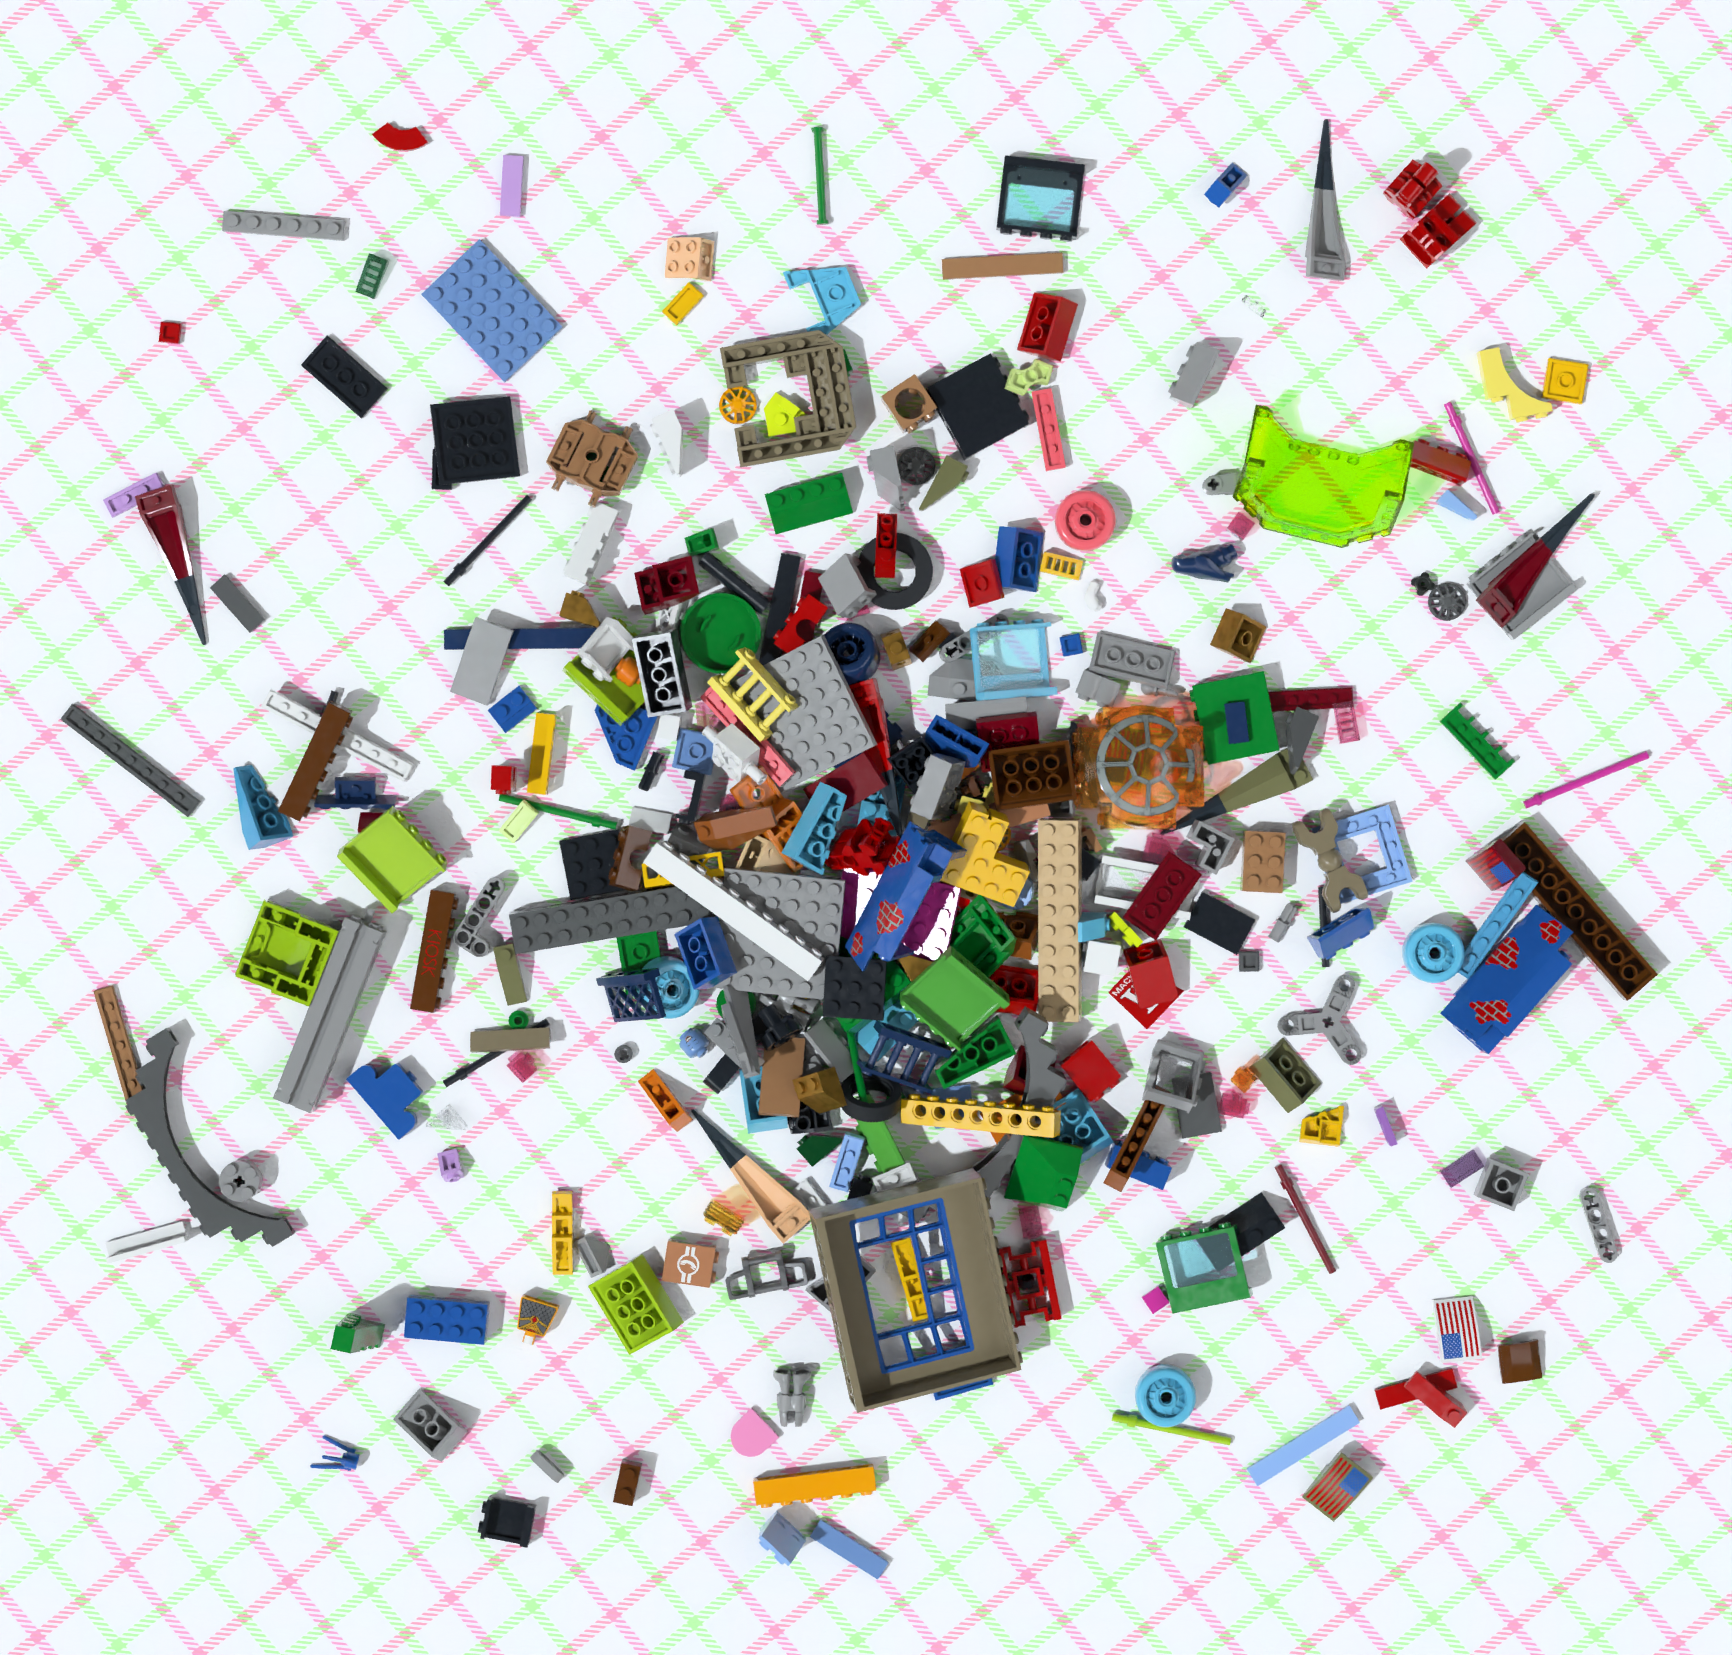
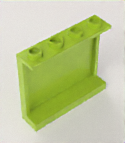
M615 617L612 618L619 621L620 624L631 634L633 638L638 635L635 632L631 633L627 629V624L622 619H616ZM630 649L623 656L624 659L632 657L636 660L634 651ZM577 655L564 666L562 671L616 723L622 726L645 702L641 682L639 685L635 683L632 687H628L619 681L614 671L617 665L609 674L613 679L611 682L606 680L600 681L593 676L594 671L587 668L581 663L582 658Z
M394 806L343 845L337 854V858L391 914L398 909L402 901L440 871L445 872L447 867L445 856L442 853H438L433 848L432 843L419 834L418 828L414 824H410L403 812L399 809L396 810Z

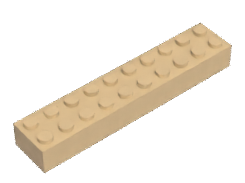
M1041 818L1038 820V1014L1044 1016L1047 1022H1079L1082 1019V942H1078V921L1082 915V818Z

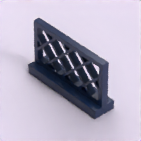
M659 968L611 972L596 978L597 985L604 986L614 1022L661 1019L666 1017L655 979L661 976ZM648 984L650 985L651 992L647 989ZM636 986L639 988L640 993L635 990ZM624 987L628 990V995L623 991ZM612 988L617 992L616 996L614 995ZM644 996L649 999L648 1003L644 1000ZM633 997L637 1000L636 1004L632 1000ZM621 998L625 1001V1005L620 1001ZM653 1004L656 1006L657 1012L653 1009ZM641 1006L646 1009L645 1013L641 1010ZM630 1007L634 1010L633 1014L629 1011ZM618 1008L622 1011L621 1017Z

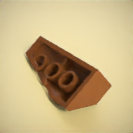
M772 806L705 813L694 822L699 840L715 851L733 850L775 827L778 823Z

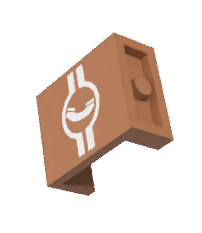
M668 1239L662 1281L710 1288L711 1283L715 1284L716 1271H713L714 1263L718 1264L719 1251H716V1246H701Z

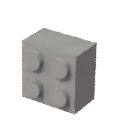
M1488 1157L1473 1195L1515 1211L1529 1174Z

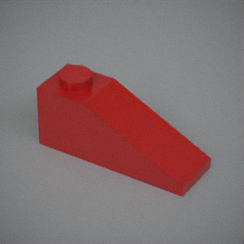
M1418 1371L1404 1385L1410 1393L1454 1428L1467 1414L1460 1401Z

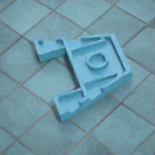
M846 267L783 272L790 290L808 282L810 283L825 321L806 328L807 332L820 330L828 335L861 306Z

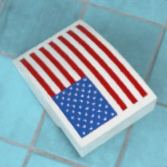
M1473 1296L1432 1300L1440 1362L1449 1363L1482 1359Z

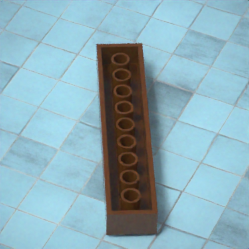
M1520 822L1502 838V841L1526 867L1524 872L1538 881L1530 894L1547 913L1573 931L1569 939L1623 1000L1628 1001L1658 975L1525 822Z

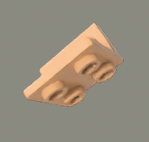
M701 237L668 238L665 278H694L704 282H711L715 241Z

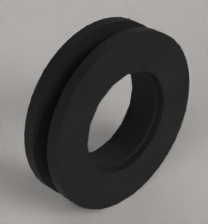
M897 533L896 551L907 554L915 566L914 580L906 589L899 592H890L883 589L876 582L874 577L876 538L872 539L863 548L859 556L861 563L857 566L867 587L875 590L877 594L872 598L871 602L878 607L888 610L905 609L919 602L927 593L933 576L932 560L927 549L917 539L903 533Z

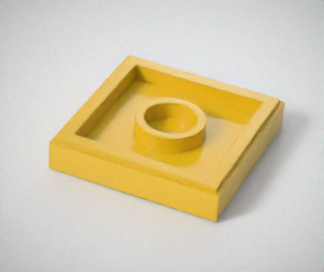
M1548 358L1541 398L1582 405L1589 364Z

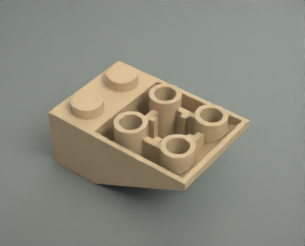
M759 835L746 842L735 867L737 869L799 875L801 871L800 868L796 873L792 872L773 843Z

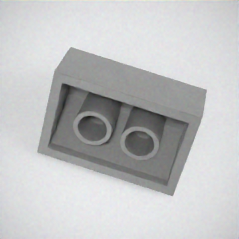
M1198 342L1195 346L1191 345L1186 354V357H1188L1186 365L1181 364L1177 375L1180 376L1177 383L1172 382L1168 393L1171 394L1169 399L1191 409L1220 350Z
M822 1018L804 1032L803 1035L829 1068L835 1067L838 1078L842 1082L854 1072L851 1054L846 1047L848 1042L842 1035L839 1037L833 1031L836 1027L829 1019L825 1021Z

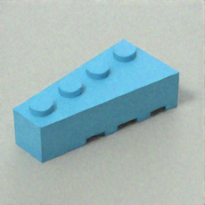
M820 782L787 841L782 854L804 867L823 875L825 870L823 865L825 859L829 857L830 851L828 849L830 842L835 837V826L837 821L840 820L847 795L832 786Z

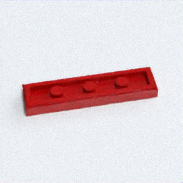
M1452 1368L1424 1375L1444 1391L1458 1388ZM1408 1380L1374 1389L1380 1410L1417 1400L1404 1387Z

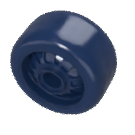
M843 623L831 628L824 634L848 685L869 680L876 673L881 655L877 641L869 629L856 623Z

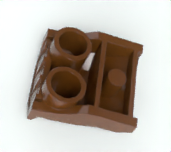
M1538 1339L1497 1345L1502 1384L1542 1378Z

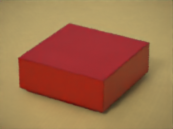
M161 322L158 342L180 344L182 324Z

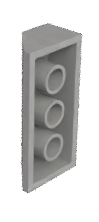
M1026 697L945 704L946 720L967 732L972 731V734H977V718L1027 712Z

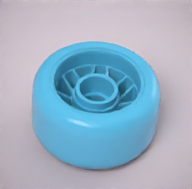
M1429 922L1415 927L1409 932L1402 946V958L1406 969L1415 978L1427 983H1441L1451 979L1458 973L1464 961L1465 950L1460 936L1451 927L1441 923ZM1436 947L1439 950V956L1432 959L1429 952L1432 948Z
M661 956L649 961L642 969L659 968L661 976L655 979L666 1014L664 1018L674 1019L688 1013L696 1004L700 989H693L684 961L672 956ZM648 984L647 989L651 992L650 985ZM673 984L671 991L667 993V988ZM636 986V991L640 993L639 988ZM644 996V1000L648 1003L649 999ZM653 1004V1009L657 1012L656 1006Z
M1168 1364L1156 1365L1146 1370L1139 1378L1135 1387V1402L1139 1412L1148 1422L1160 1427H1172L1184 1422L1191 1415L1196 1403V1390L1190 1377L1182 1369ZM1164 1392L1171 1393V1399L1167 1402L1160 1399Z

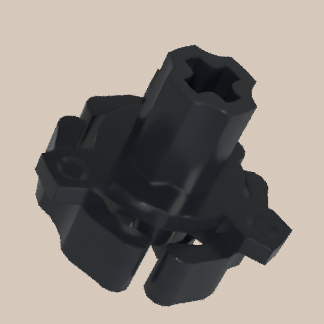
M774 1004L769 1005L758 1013L767 1030L755 1037V1042L761 1041L766 1051H771L803 1031V1026L798 1018H793L792 1014L782 1019Z

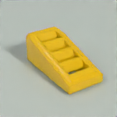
M1044 552L1039 572L1079 581L1083 561ZM1049 558L1053 559L1051 569H1047ZM1061 560L1059 570L1055 571L1056 561ZM1066 561L1068 562L1066 573H1063L1064 562ZM1072 563L1076 564L1074 575L1070 574Z

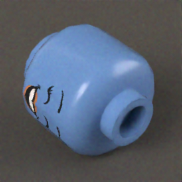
M690 1028L680 1036L679 1046L689 1058H701L708 1052L709 1040L699 1029Z

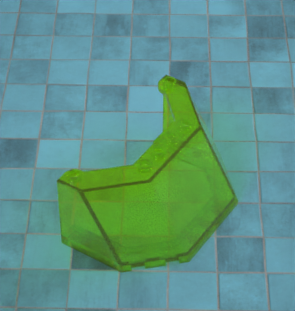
M1256 404L1251 417L1232 497L1237 502L1240 501L1244 505L1243 509L1252 518L1256 517L1259 520V525L1265 530L1339 548L1348 547L1349 543L1355 541L1358 544L1373 540V537L1378 535L1386 537L1391 534L1405 500L1414 442L1399 439L1394 441L1392 445L1361 454L1329 448L1293 438L1274 418L1272 409Z

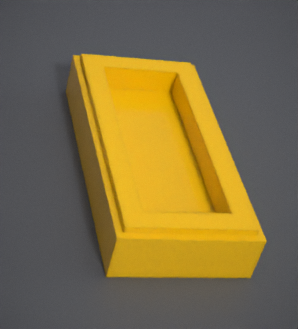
M688 282L662 310V313L677 326L704 295Z

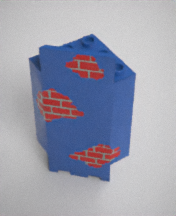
M909 821L845 945L862 972L867 968L874 952L879 954V958L887 962L913 955L914 950L901 943L931 884L940 882L949 862L964 857L967 849L936 830L926 831Z
M1535 905L1521 922H1517L1479 964L1474 973L1453 994L1455 997L1440 1014L1481 1052L1489 1054L1504 1036L1509 1037L1572 965L1569 961L1570 957L1564 951L1558 949L1571 936L1573 931L1538 905Z

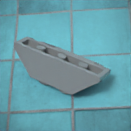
M958 658L950 663L945 662L929 675L927 696L976 701L973 661L971 659ZM980 660L982 676L1002 675L991 661Z

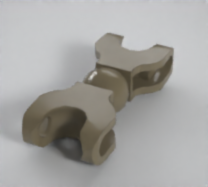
M1324 808L1319 812L1321 827L1318 832H1309L1301 821L1293 822L1292 829L1298 843L1303 847L1310 848L1315 856L1318 855V866L1322 871L1326 872L1323 874L1326 881L1322 890V896L1329 910L1336 913L1341 909L1339 899L1341 890L1344 888L1351 889L1356 898L1360 900L1368 898V891L1363 879L1359 875L1349 872L1345 865L1342 866V855L1335 849L1337 846L1334 841L1338 831V824L1332 812L1328 808Z

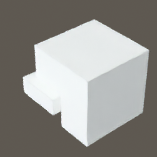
M1099 940L1082 942V951L1085 952L1083 961L1084 972L1116 977L1118 960L1123 954V944H1121V941L1116 943Z

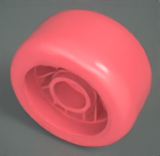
M1091 490L1076 491L1064 498L1058 506L1054 521L1055 529L1060 540L1069 548L1082 552L1093 551L1102 547L1112 536L1116 525L1115 511L1108 499L1100 493ZM1088 515L1091 518V524L1088 526L1082 525L1080 517Z

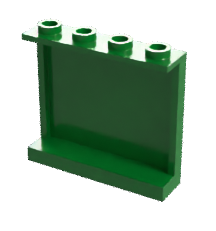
M1264 671L1192 686L1193 690L1189 691L1191 702L1196 703L1197 710H1193L1195 722L1200 723L1201 728L1197 730L1199 742L1203 741L1205 748L1201 750L1203 762L1207 761L1208 765L1280 751ZM1245 702L1249 742L1229 744L1224 704Z

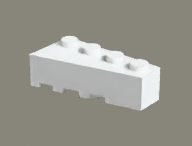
M597 502L595 508L589 507L587 512L589 518L581 526L579 531L581 536L578 542L575 541L571 550L573 554L565 564L563 575L589 586L620 513L618 510Z

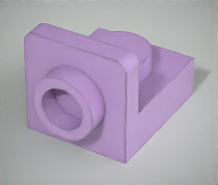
M457 1148L437 1153L441 1176L445 1182H457L460 1178H464Z

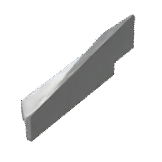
M724 986L723 990L727 1004L721 1005L722 1015L744 1078L757 1076L760 1074V1066L747 991L735 990L730 986Z

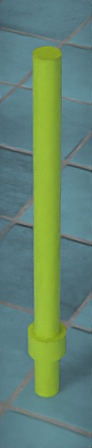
M1113 1413L1111 1421L1127 1424L1128 1427L1135 1428V1426L1229 1446L1231 1443L1230 1437L1178 1426L1160 1427L1147 1420L1139 1419L1135 1415L1129 1414L1125 1416Z

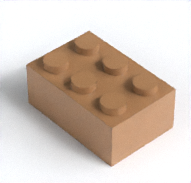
M1243 831L1240 891L1283 893L1286 833Z

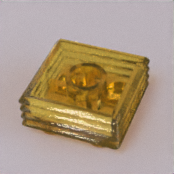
M713 1199L710 1200L703 1212L705 1216L704 1221L713 1226L715 1223L722 1227L721 1231L729 1236L738 1234L740 1227L745 1222L743 1217Z

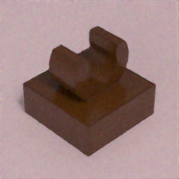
M976 775L967 778L968 785L960 788L963 796L972 792L973 797L983 794V789Z

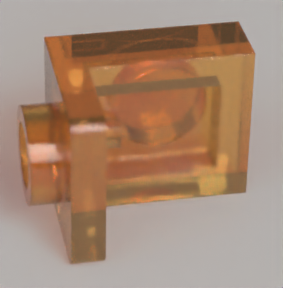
M1244 1065L1240 1066L1234 1072L1235 1075L1230 1079L1243 1093H1246L1258 1080L1255 1076L1256 1073L1250 1067H1245Z

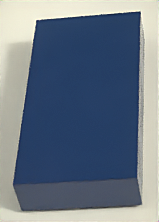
M1245 702L1224 704L1229 744L1249 742Z

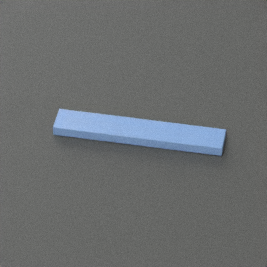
M1347 1405L1246 1469L1256 1485L1259 1486L1360 1422L1351 1407Z

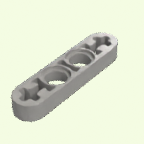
M996 614L982 623H989V626H992L997 620L1007 621V625H1009V620L1003 614ZM970 630L945 644L940 649L939 656L942 661L946 663L953 662L971 651V646L970 648H963L961 646L962 638H968L971 642ZM992 631L987 632V637L984 639L978 636V646L1003 631H993L994 634ZM957 647L958 650L951 655L952 658L950 656H945L944 653H946L947 650H951Z
M1585 1187L1580 1191L1579 1199L1598 1256L1602 1261L1612 1263L1617 1259L1618 1252L1599 1195L1595 1189ZM1587 1191L1594 1194L1591 1200L1593 1204L1597 1203L1598 1206L1586 1208V1206H1590L1589 1200L1584 1199ZM1593 1210H1598L1601 1214L1597 1221L1590 1219V1213ZM1599 1229H1605L1607 1232L1604 1240H1598L1596 1237ZM1610 1241V1244L1606 1245L1608 1250L1613 1251V1253L1610 1254L1611 1258L1608 1259L1606 1256H1603L1606 1253L1604 1246L1599 1247V1244H1605Z

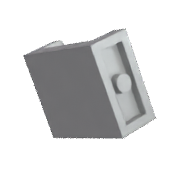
M847 553L843 554L818 579L837 615L852 618L857 615L861 608L869 604L877 594L875 590L869 589L857 568L861 563L858 556Z

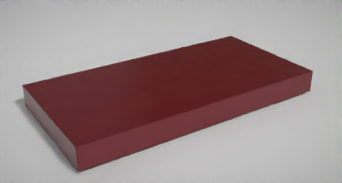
M864 751L806 786L803 791L810 800L820 782L834 787L847 795L842 811L844 812L886 787L888 783L867 751Z
M1168 851L1123 915V918L1154 940H1157L1202 874Z

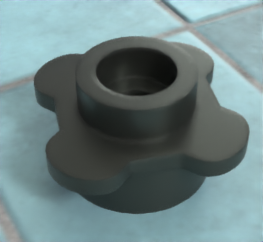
M1426 572L1421 573L1420 577L1411 580V585L1415 586L1416 593L1419 596H1423L1426 591L1435 588V584Z

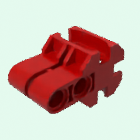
M1412 159L1385 189L1383 194L1389 202L1395 203L1405 216L1413 220L1443 186L1436 178L1438 172L1432 165L1427 162L1421 165Z
M1450 193L1400 238L1401 242L1426 269L1477 223L1466 210L1462 211L1456 218L1454 217V214L1462 206Z
M881 817L874 819L875 824L873 826L868 819H862L857 828L845 829L841 832L829 850V857L825 859L824 863L831 869H852L862 876H869L870 868L874 870L876 875H882L901 838L889 834L888 831L893 830L894 827L889 821Z

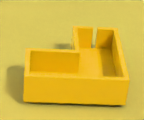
M969 801L952 837V841L967 849L964 857L949 862L940 881L1014 907L1030 870L1027 863L996 852L1009 825L1007 815L991 808L987 811L985 806Z

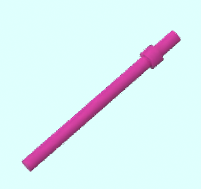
M1450 401L1444 404L1450 418L1448 421L1451 428L1454 427L1467 459L1471 461V468L1491 513L1494 515L1500 512L1463 430L1461 425L1463 422L1460 415L1457 416Z

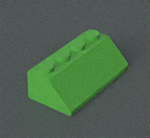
M870 1091L867 1092L868 1103H875ZM857 1120L859 1125L855 1127L860 1136H865L868 1142L865 1144V1147L870 1155L874 1154L877 1160L874 1164L879 1173H885L906 1164L885 1121L863 1122Z

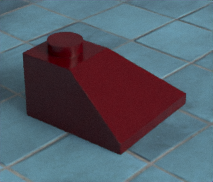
M1023 1045L1019 1046L1006 1071L1003 1083L1004 1089L1023 1096L1027 1071L1026 1052ZM1056 1061L1050 1064V1066L1055 1068Z

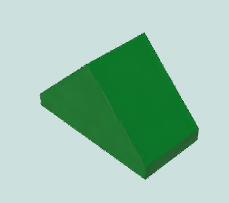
M714 528L684 538L688 554L692 557L720 549Z

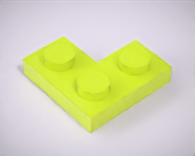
M1115 911L1108 916L1112 928L1115 931L1119 929L1124 934L1122 939L1129 946L1134 945L1138 947L1143 943Z

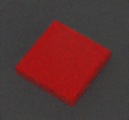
M995 559L959 569L969 608L1005 598Z

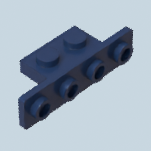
M335 777V795H317L314 802V807L321 809L341 808L346 810L361 808L367 810L370 808H381L388 810L392 806L395 808L397 796L377 795L376 777Z

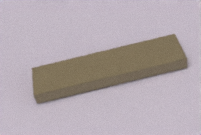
M549 1027L470 1032L471 1053L550 1049L551 1029Z

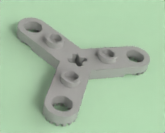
M1347 975L1339 976L1335 980L1321 1012L1283 1016L1277 1023L1279 1032L1285 1036L1323 1033L1344 1063L1348 1065L1357 1064L1361 1059V1051L1340 1022L1354 991V980ZM1348 980L1350 988L1347 991H1342L1339 988L1340 981ZM1330 1016L1332 1017L1333 1025H1328L1326 1028L1324 1027L1325 1023L1322 1021ZM1285 1020L1292 1021L1293 1028L1291 1031L1283 1030L1282 1024ZM1349 1049L1355 1050L1357 1054L1356 1058L1352 1061L1345 1057Z

